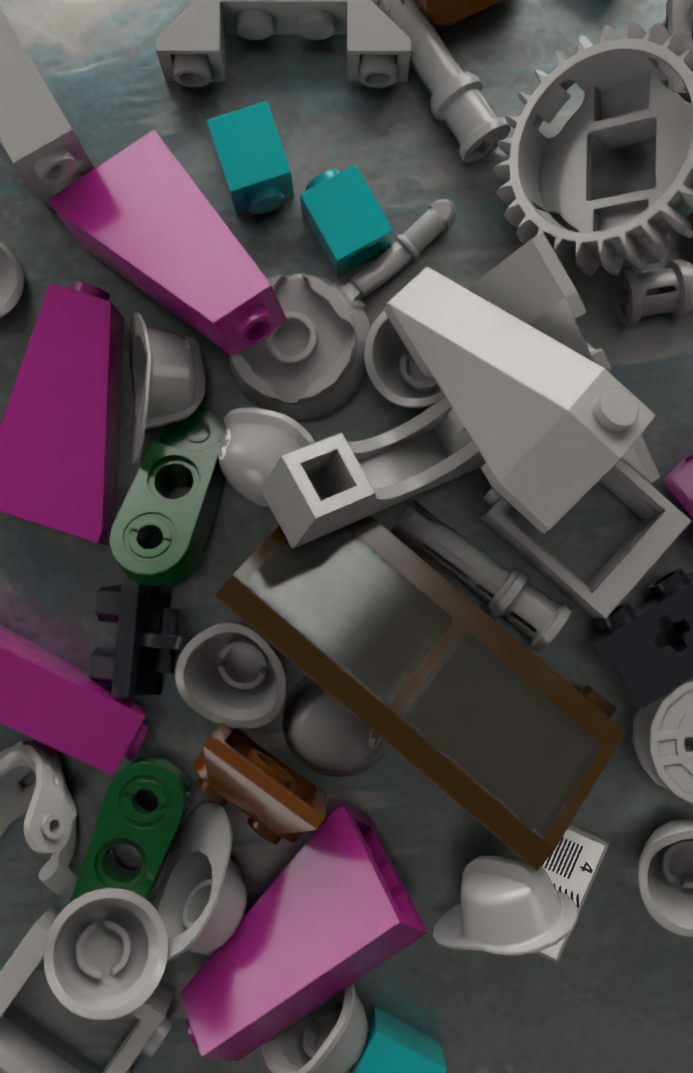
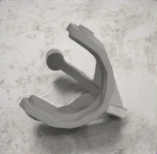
M31 738L16 742L14 746L0 752V838L12 821L27 812L23 830L27 844L37 853H52L51 859L43 865L38 877L49 889L60 896L67 893L76 881V875L68 866L74 854L77 838V810L66 783L59 751ZM33 770L36 774V780L24 788L20 784V780Z

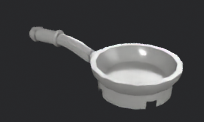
M440 199L428 206L429 210L403 235H397L396 242L355 274L347 284L343 281L334 282L330 278L305 273L288 276L284 274L267 278L273 287L287 321L276 327L272 334L263 342L254 346H248L235 356H231L228 353L231 375L245 398L261 409L285 414L295 421L326 416L350 401L368 374L364 361V347L370 323L363 311L366 305L362 301V297H366L387 282L412 259L417 260L420 257L419 253L445 228H450L456 217L454 203L448 199Z

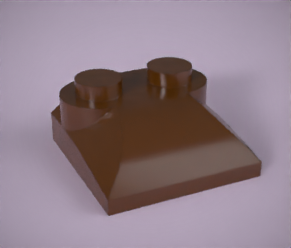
M222 723L211 734L203 745L202 752L192 764L193 769L199 775L195 785L204 795L223 806H226L228 802L232 803L249 816L247 820L248 825L258 835L277 845L282 838L290 842H296L302 832L317 830L325 819L327 792L240 728L228 727Z

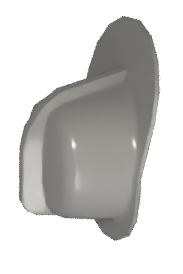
M134 312L129 329V359L134 393L131 460L133 465H137L142 451L145 430L186 420L197 410L205 394L206 379L200 346L195 339L182 336L176 332L146 328L142 314Z
M214 801L197 807L189 814L181 826L172 846L160 889L152 904L160 914L168 936L167 961H171L185 951L211 957L234 934L246 908L247 891L238 866L230 859L233 841L231 818L226 808Z
M518 855L478 856L466 865L462 873L461 903L454 906L440 918L434 926L432 937L439 946L449 949L482 950L493 954L511 956L536 953L556 945L572 932L578 921L577 905L567 894L555 889L546 870L542 866L536 871Z

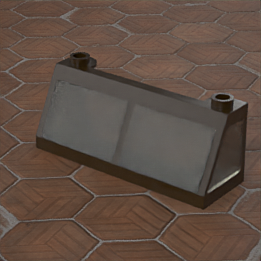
M371 515L294 549L290 546L279 525L215 595L536 871L556 849L626 733L625 730L610 719L617 709L607 699L588 685H585L580 692L577 691Z

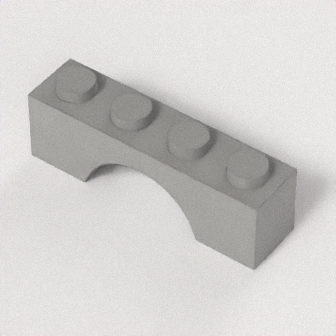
M444 396L418 416L381 435L362 441L349 442L346 441L342 433L282 455L261 492L292 549L481 468L486 461L468 432L465 430L459 433L451 421L448 413L452 410V406L447 398Z

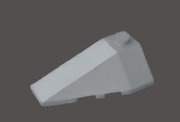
M544 233L530 239L467 288L474 294L602 366L607 371L612 370L604 350L600 348L594 349L585 342L576 318L587 313ZM641 434L621 459L651 484L661 477Z
M427 266L398 292L383 309L422 374L435 379L452 406L448 416L458 432L461 433L465 430L468 432L486 461L481 469L492 487L543 534L549 531L623 457L656 416L602 366Z

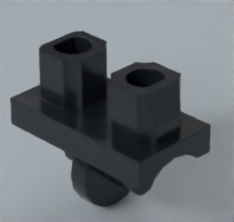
M122 578V585L101 587L97 590L95 614L98 620L118 623L116 647L96 646L91 654L89 678L92 681L112 687V697L134 698V696L161 695L163 673H174L176 649L183 650L195 637L194 635L178 634L180 609L169 608L170 586L141 585L131 579Z

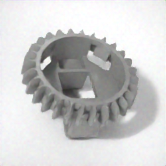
M631 20L627 24L622 38L611 26L605 25L602 29L599 44L593 45L586 36L579 35L578 53L569 58L562 51L556 50L559 66L550 74L542 70H535V75L540 85L531 95L525 92H518L519 99L525 105L521 115L505 117L506 123L515 129L513 137L497 142L499 149L509 156L508 160L494 167L496 174L506 181L496 192L501 201L509 205L504 212V217L517 228L516 235L523 243L544 233L565 271L568 272L576 264V267L587 276H593L599 263L612 275H619L621 268L636 266L641 269L645 267V264L664 262L671 253L670 233L676 230L679 234L688 238L693 236L692 226L686 219L693 211V41L682 30L671 35L667 28L659 22L654 23L646 33L640 24ZM665 76L673 79L685 91L688 89L692 104L686 102L679 94L665 86L664 82L668 81ZM576 83L585 92L581 107L570 117L560 133L555 137L546 138L538 131L542 121L544 120L551 124L562 106L571 98V95L566 90ZM593 137H596L608 149L656 140V186L652 189L591 200ZM555 213L560 214L568 224L579 232L567 230L551 215Z

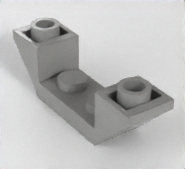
M195 0L156 38V53L165 80L175 81L186 87H202L209 84L210 81H226L227 34H238L250 40H262L271 35H301L310 40H323L332 35H347V82H361L363 85L373 88L387 87L395 82H407L411 57V38L371 0Z

